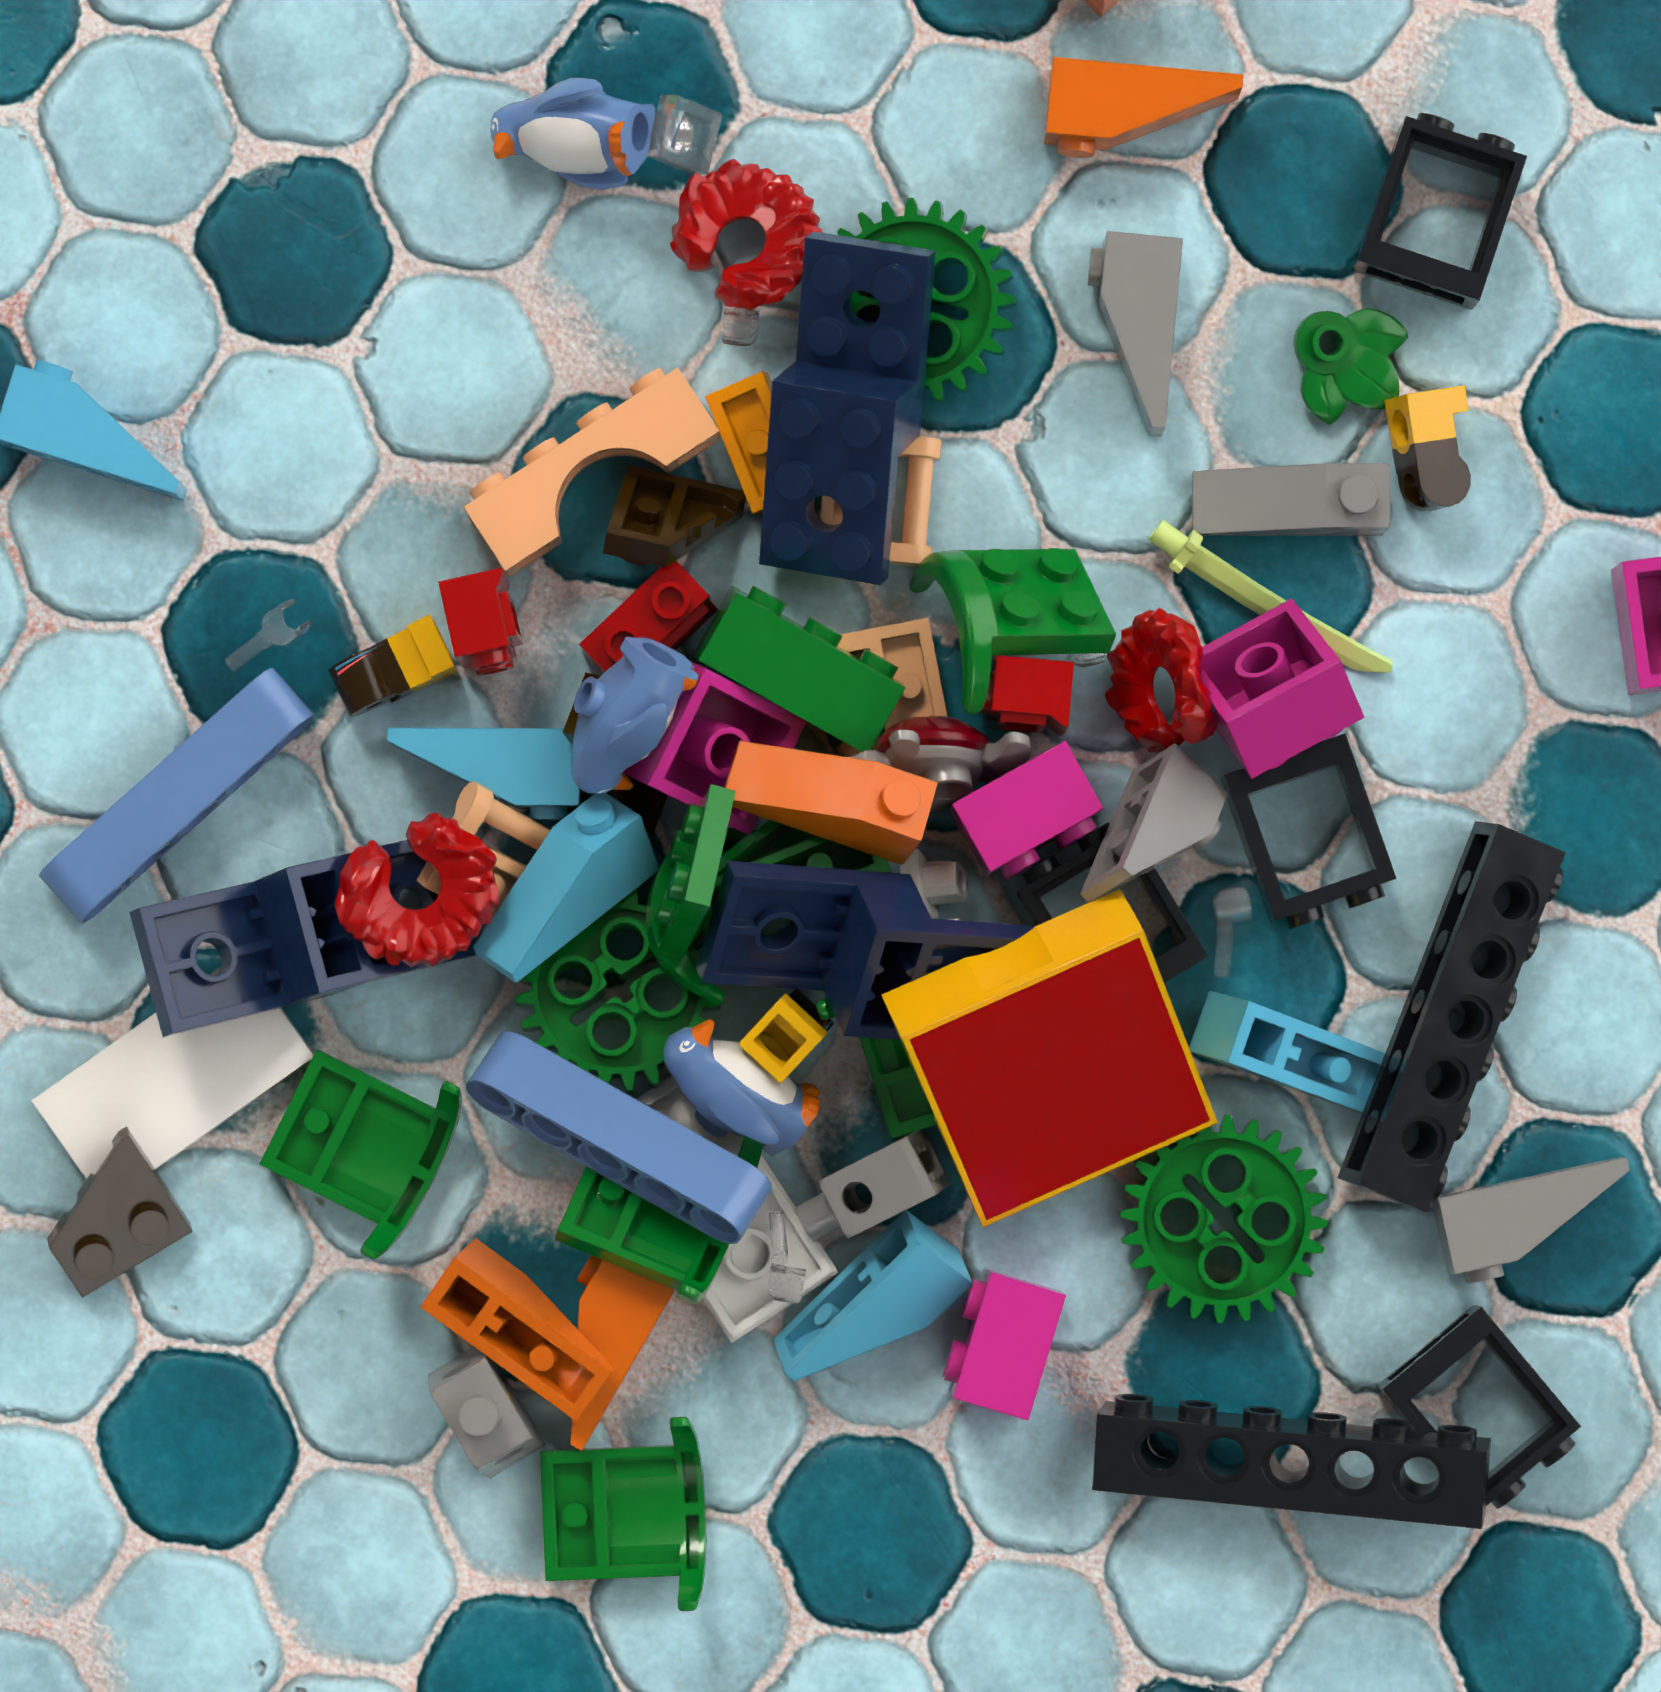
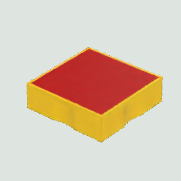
M1121 889L1039 924L1017 940L987 953L965 957L881 995L910 1064L933 1111L934 1120L961 1183L982 1227L1218 1123L1145 932Z

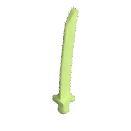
M1162 519L1148 537L1149 541L1172 557L1168 567L1177 574L1186 567L1258 615H1262L1286 602L1285 599L1255 582L1201 546L1203 536L1194 529L1187 537ZM1302 610L1342 664L1355 671L1391 672L1393 667L1391 659L1354 641Z

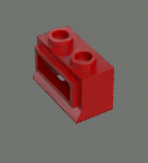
M675 561L666 568L660 567L596 627L579 646L585 655L604 673L624 656L620 646L626 637L653 639L676 650L718 609L711 602L710 595Z
M497 568L438 581L454 656L463 668L472 667V670H476L477 676L499 673L514 668L512 658L516 657L514 647L523 645L514 601L508 593L510 581L503 569Z
M996 655L990 673L987 698L982 710L978 714H988V720L998 721L997 730L1042 733L1044 727L1047 726L1057 735L1063 736L1069 727L1074 662Z

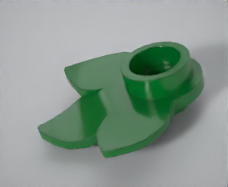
M1370 308L1357 310L1346 317L1332 311H1319L1304 318L1296 329L1293 346L1298 361L1304 367L1300 392L1306 407L1311 413L1325 424L1331 425L1345 410L1348 401L1368 409H1385L1384 400L1398 397L1399 379L1395 367L1388 356L1396 351L1408 338V333L1404 326L1394 317L1380 310ZM1325 331L1331 332L1336 341L1334 350L1328 355L1324 354L1319 348V338Z

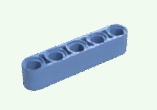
M269 668L243 688L43 868L39 877L81 924L87 922L111 903L301 733L314 719L315 714L274 668Z
M504 1031L499 1034L466 1084V1090L471 1098L487 1111L718 1241L737 1244L772 1190L768 1178L752 1164L515 1032Z

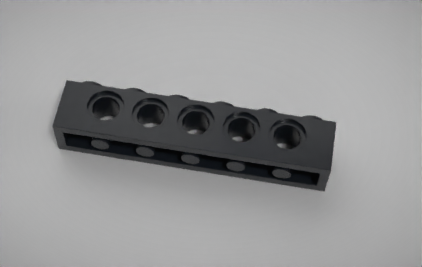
M1475 821L1338 1174V1179L1425 1212L1428 1211L1431 1201L1439 1197L1447 1181L1448 1169L1445 1164L1454 1141L1459 1140L1463 1136L1470 1121L1471 1109L1468 1105L1476 1084L1486 1076L1492 1065L1494 1049L1491 1045L1500 1022L1507 1019L1515 1005L1517 989L1514 985L1523 962L1528 961L1537 948L1540 938V930L1537 926L1546 903L1555 897L1561 886L1563 870L1560 866L1566 852L1503 825ZM1506 883L1510 889L1511 900L1508 908L1502 914H1499L1495 907V895L1498 888ZM1483 942L1488 951V960L1484 969L1476 974L1472 967V954L1475 948ZM1460 1002L1465 1010V1020L1462 1027L1457 1032L1452 1033L1448 1024V1017L1451 1009ZM1438 1062L1442 1070V1080L1438 1088L1429 1093L1425 1085V1076L1428 1069ZM1415 1122L1419 1129V1139L1416 1146L1406 1153L1402 1146V1136L1405 1129Z
M1118 1394L1115 1396V1402L1105 1401L1097 1414L1092 1490L1476 1529H1482L1486 1515L1491 1438L1477 1437V1430L1472 1427L1441 1425L1438 1427L1437 1433L1412 1431V1424L1410 1422L1390 1418L1373 1420L1372 1427L1346 1424L1347 1417L1328 1412L1310 1413L1307 1420L1282 1418L1281 1410L1266 1406L1243 1408V1414L1217 1412L1218 1405L1216 1403L1203 1400H1183L1179 1402V1408L1154 1406V1399L1152 1397L1141 1394ZM1154 1432L1170 1434L1178 1443L1179 1455L1170 1459L1156 1456L1148 1446V1435ZM1220 1438L1234 1440L1242 1448L1244 1460L1235 1465L1221 1463L1213 1455L1211 1443ZM1286 1444L1298 1446L1306 1453L1309 1466L1301 1471L1287 1470L1278 1463L1275 1450ZM1348 1451L1362 1452L1372 1461L1374 1472L1362 1478L1350 1476L1341 1467L1339 1457ZM1415 1457L1427 1458L1436 1465L1439 1478L1429 1484L1416 1483L1406 1474L1404 1464Z

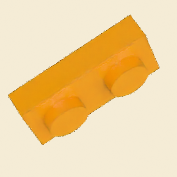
M764 371L705 396L753 514L763 513L772 392V381L768 372Z

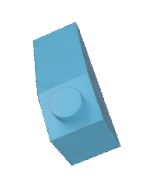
M36 360L33 370L15 365L0 412V444L2 446L184 501L187 489L77 383L70 381L73 371L41 360Z
M387 728V741L393 746L466 783L475 781L491 789L494 797L518 809H530V818L535 821H561L568 815V809H576L582 804V789L576 785L571 773L572 745L563 734L564 728Z
M595 793L554 825L493 916L491 924L487 925L473 946L476 956L517 983L658 872L659 866L641 816L607 793Z
M1213 991L1208 992L1189 1047L1192 1053L1359 1113H1363L1385 1055L1384 1052L1256 1003Z
M907 1210L903 1211L773 1339L785 1375L796 1381L929 1327L944 1311L955 1307L962 1299L965 1291L973 1283L959 1249Z

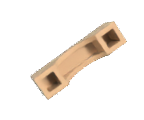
M678 367L666 375L661 368L651 371L629 388L633 397L613 410L608 402L599 405L576 422L580 429L579 432L558 444L555 437L542 442L523 456L527 466L505 479L501 472H498L479 483L469 492L473 501L465 505L464 509L509 577L562 543L559 527V511L562 498L571 481L587 466L609 457L630 456L646 460L669 474L721 440L720 430Z

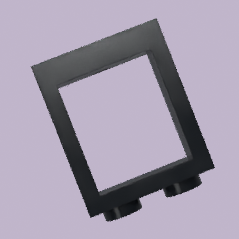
M1419 113L1417 119L1406 116L1399 127L1352 271L1473 310L1480 301L1527 156L1514 152L1515 144L1497 135L1479 133L1478 138L1474 139L1453 132L1454 123L1445 118L1428 113ZM1411 149L1499 177L1469 270L1380 241Z
M1346 733L1323 740L1289 758L1281 766L1267 770L1253 779L1250 778L1244 768L1225 774L1220 778L1222 787L1229 793L1227 802L1270 923L1285 918L1288 929H1292L1324 918L1325 915L1321 907L1323 904L1345 897L1350 909L1385 897L1381 884L1396 879V875ZM1335 766L1372 870L1285 900L1249 796Z
M1109 822L1076 841L1082 853L1062 865L1053 855L1022 874L1028 885L1020 889L1016 894L1036 926L1053 919L1040 897L1092 867L1109 827ZM1154 868L1137 877L1177 943L1175 947L1155 958L1165 983L1207 958L1208 954Z
M1473 1305L1376 1387L1403 1420L1412 1424L1411 1429L1413 1431L1437 1433L1411 1399L1483 1340L1550 1420L1489 1472L1486 1506L1492 1503L1496 1509H1499L1510 1502L1526 1487V1483L1521 1477L1541 1461L1547 1468L1560 1460L1575 1446L1576 1443L1570 1436L1581 1425L1481 1306Z

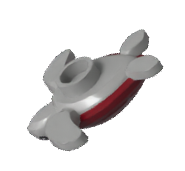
M932 715L909 718L891 726L877 740L876 750H867L850 758L876 761L937 782L930 812L945 809L951 806L955 800L969 795L973 790L972 785H976L979 780L994 781L1026 763L1031 754L1030 737L1023 733L1010 732L1005 734L996 743L989 742L985 734L959 719Z

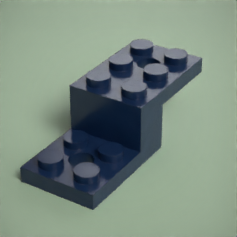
M811 232L805 237L796 361L772 381L759 556L760 565L882 585L888 579L898 456L920 436L935 250L819 232ZM854 291L869 292L877 299L880 306L878 320L873 322L864 321L854 313L851 306V298ZM817 496H829L838 502L843 513L841 524L828 525L817 517L814 510V501Z
M408 840L382 845L381 847L390 854L391 876L389 887L395 901L398 903L402 890L408 889L419 897L422 908L431 905L438 897V894L426 889L417 881L427 861L420 858L412 850ZM351 853L287 867L253 882L145 906L129 912L163 1037L332 996L365 983L431 966L422 962L410 967L403 961H400L398 965H391L387 962L385 956L376 960L365 950L362 941L353 939L352 933L346 932L339 923L334 904L340 887V872ZM482 928L479 935L471 941L467 951H458L450 960L442 959L434 966L476 956L473 946L483 933ZM201 942L212 944L220 953L222 963L220 971L216 976L206 974L197 964L196 952Z
M727 861L696 969L702 983L824 991L844 1036L900 1040L881 996L882 994L965 957L987 953L1017 940L1035 926L932 919L910 874ZM774 919H791L790 924L780 929L777 934L765 935L761 933L763 927Z

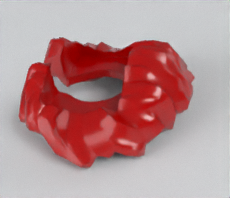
M731 159L723 163L717 171H712L706 176L696 173L689 177L679 197L678 222L672 226L673 241L670 243L674 254L686 263L688 270L705 272L715 267L711 262V256L716 249L718 237L725 226L739 219H749L760 224L766 235L765 245L761 253L749 262L725 268L719 285L715 290V298L722 301L726 307L753 310L761 305H773L782 301L801 282L805 237L811 232L822 233V230L818 228L820 217L812 210L814 199L805 195L803 187L794 184L789 175H776L769 168L760 169L758 164L741 165L736 159Z
M1158 608L1156 611L1148 610L1135 616L1132 625L1121 630V640L1116 648L1107 653V659L1113 670V674L1110 676L1113 687L1105 693L1108 705L1116 711L1121 720L1125 721L1124 728L1133 735L1135 741L1146 747L1149 752L1163 751L1174 743L1180 746L1185 740L1191 744L1206 740L1216 731L1218 721L1211 710L1212 704L1209 700L1211 692L1203 684L1201 677L1203 647L1200 644L1195 626L1172 613L1168 614L1161 608ZM1159 667L1164 668L1168 672L1175 689L1172 725L1167 723L1154 695V676Z
M439 813L428 814L421 821H411L406 832V838L412 850L420 858L431 863L440 875L441 890L431 905L422 909H408L395 901L389 887L391 876L390 854L378 845L375 840H370L366 845L357 847L348 857L340 872V887L334 904L339 923L346 932L352 933L353 939L362 941L365 950L376 960L385 956L387 962L391 965H398L400 961H403L410 967L422 962L433 967L442 959L450 960L458 951H467L473 938L479 935L482 925L491 924L492 909L499 904V889L493 872V867L497 862L496 855L479 837L461 829L457 820L443 818Z

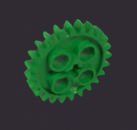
M908 198L904 216H897L886 201L882 203V221L874 224L866 214L860 212L858 214L859 224L862 229L860 234L854 236L842 228L837 233L839 236L936 251L931 303L947 307H957L968 311V317L963 321L930 312L929 327L944 325L950 328L953 335L952 345L944 355L937 358L927 357L924 389H930L937 402L944 403V384L952 381L965 394L969 389L964 373L972 369L979 375L987 377L989 371L981 360L983 354L987 352L998 356L1004 355L1005 351L993 337L995 332L1014 331L1015 326L1007 319L999 316L1001 309L1017 305V299L1010 294L1000 293L999 287L1014 279L1011 270H993L992 265L1003 256V250L999 245L981 250L980 246L984 242L988 231L981 225L974 228L968 234L963 232L966 226L967 214L961 209L946 222L943 221L944 211L940 201H934L927 216L920 215L918 204L914 198ZM951 263L965 266L969 274L966 287L960 293L953 296L939 293L935 285L938 272L944 266ZM859 291L853 292L851 306L854 313L860 319L870 311L880 310L876 298L861 296Z
M637 889L628 894L624 902H618L523 977L519 982L531 986V991L515 996L516 1007L534 1009V1013L520 1023L523 1032L541 1030L543 1035L536 1041L537 1044L549 1051L554 1049L557 1052L556 1055L588 1073L598 1075L599 1079L610 1085L613 1077L621 1078L627 1094H633L635 1076L644 1074L653 1088L659 1087L658 1068L663 1065L666 1066L663 1048L668 1036L684 1027H694L706 1021L707 1019L701 1016L702 1012L721 1009V1004L712 1003L689 991L675 981L660 966L638 978L630 985V1001L623 1003L618 997H613L605 1002L581 1025L576 1026L572 1024L571 1018L575 1014L589 1008L605 997L607 994V979L614 977L617 982L623 983L634 976L647 961L654 957L646 931L647 906L638 905ZM701 925L686 951L688 959L695 968L701 949H695L694 944L703 934ZM620 931H630L641 938L644 946L637 957L622 961L614 958L609 953L606 947L609 939ZM577 968L590 976L592 984L590 990L585 995L570 999L557 991L555 983L557 977L563 971ZM666 981L674 984L679 989L682 998L674 1009L660 1012L651 1008L644 996L652 984ZM607 1019L622 1021L630 1031L628 1041L618 1049L608 1050L602 1048L593 1037L594 1030L600 1022Z
M1224 1115L1220 1123L1219 1132H1212L1211 1128L1208 1127L1196 1132L1194 1137L1190 1138L1187 1136L1176 1141V1146L1171 1149L1165 1146L1154 1151L1159 1159L1154 1165L1136 1160L1133 1165L1145 1177L1143 1185L1126 1184L1123 1187L1126 1193L1137 1198L1138 1201L1137 1207L1119 1211V1217L1136 1222L1137 1230L1123 1236L1121 1243L1140 1245L1143 1251L1129 1265L1132 1269H1140L1147 1266L1153 1269L1154 1272L1144 1286L1148 1291L1154 1290L1164 1283L1170 1287L1165 1300V1305L1169 1308L1175 1306L1184 1296L1189 1298L1188 1312L1189 1317L1193 1319L1200 1315L1205 1304L1212 1305V1313L1216 1323H1223L1228 1306H1235L1242 1321H1249L1251 1315L1250 1302L1255 1300L1266 1311L1270 1313L1275 1311L1271 1292L1278 1289L1292 1298L1295 1297L1297 1293L1289 1280L1292 1273L1295 1272L1307 1277H1312L1314 1274L1310 1267L1301 1260L1304 1253L1324 1252L1323 1246L1309 1238L1310 1230L1328 1227L1329 1221L1323 1218L1311 1216L1310 1207L1326 1200V1194L1307 1193L1304 1186L1318 1174L1316 1169L1296 1171L1293 1165L1299 1159L1303 1150L1300 1147H1294L1281 1154L1277 1150L1281 1141V1131L1274 1130L1263 1141L1257 1139L1258 1120L1250 1119L1242 1133H1235L1232 1116ZM1226 1154L1238 1160L1242 1168V1178L1236 1188L1231 1191L1221 1192L1210 1183L1208 1169L1215 1158ZM1185 1175H1192L1217 1205L1225 1208L1232 1204L1236 1206L1238 1212L1232 1219L1235 1225L1263 1252L1264 1259L1262 1262H1254L1227 1231L1220 1229L1214 1234L1210 1231L1208 1226L1213 1222L1214 1217L1183 1184V1177ZM1175 1198L1187 1200L1195 1211L1194 1225L1189 1231L1181 1235H1172L1167 1232L1161 1224L1160 1218L1164 1205ZM1267 1202H1273L1281 1207L1286 1220L1282 1232L1272 1239H1262L1252 1228L1251 1221L1256 1208ZM1225 1245L1234 1250L1238 1257L1239 1265L1233 1278L1226 1282L1218 1283L1211 1280L1206 1274L1204 1261L1210 1250L1217 1246Z

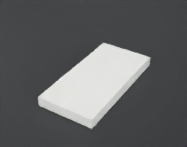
M220 968L212 972L210 975L216 976L219 973ZM282 1008L166 1037L162 1036L157 1014L154 1013L31 1101L86 1179L90 1173L96 1174L113 1148L112 1140L118 1131L126 1126L155 1170H157L309 1063L314 1053Z
M672 1076L661 1082L659 1087L652 1088L636 1099L732 1154L738 1155L744 1137L729 1132L725 1137H716L707 1132L698 1123L695 1117L696 1109ZM762 1154L758 1169L768 1178L772 1190L741 1240L737 1244L729 1245L718 1272L706 1295L703 1297L704 1302L731 1343L839 1273L817 1239L813 1241L804 1230L799 1220L796 1206Z

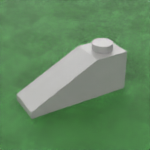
M1107 231L1103 248L1091 247L1088 286L1099 287L1098 306L1149 435L1162 436L1166 427L1183 238Z
M1323 463L1192 472V530L1194 529L1202 536H1383L1390 528V464Z
M1176 743L1134 769L1080 895L1089 903L1170 861L1190 847L1199 850L1206 846L1221 828L1222 822L1218 818L1229 793Z
M1627 1157L1611 1158L1445 1194L1435 1198L1432 1204L1447 1272L1451 1274L1464 1273L1466 1283L1480 1282L1504 1276L1502 1264L1520 1260L1630 1171Z

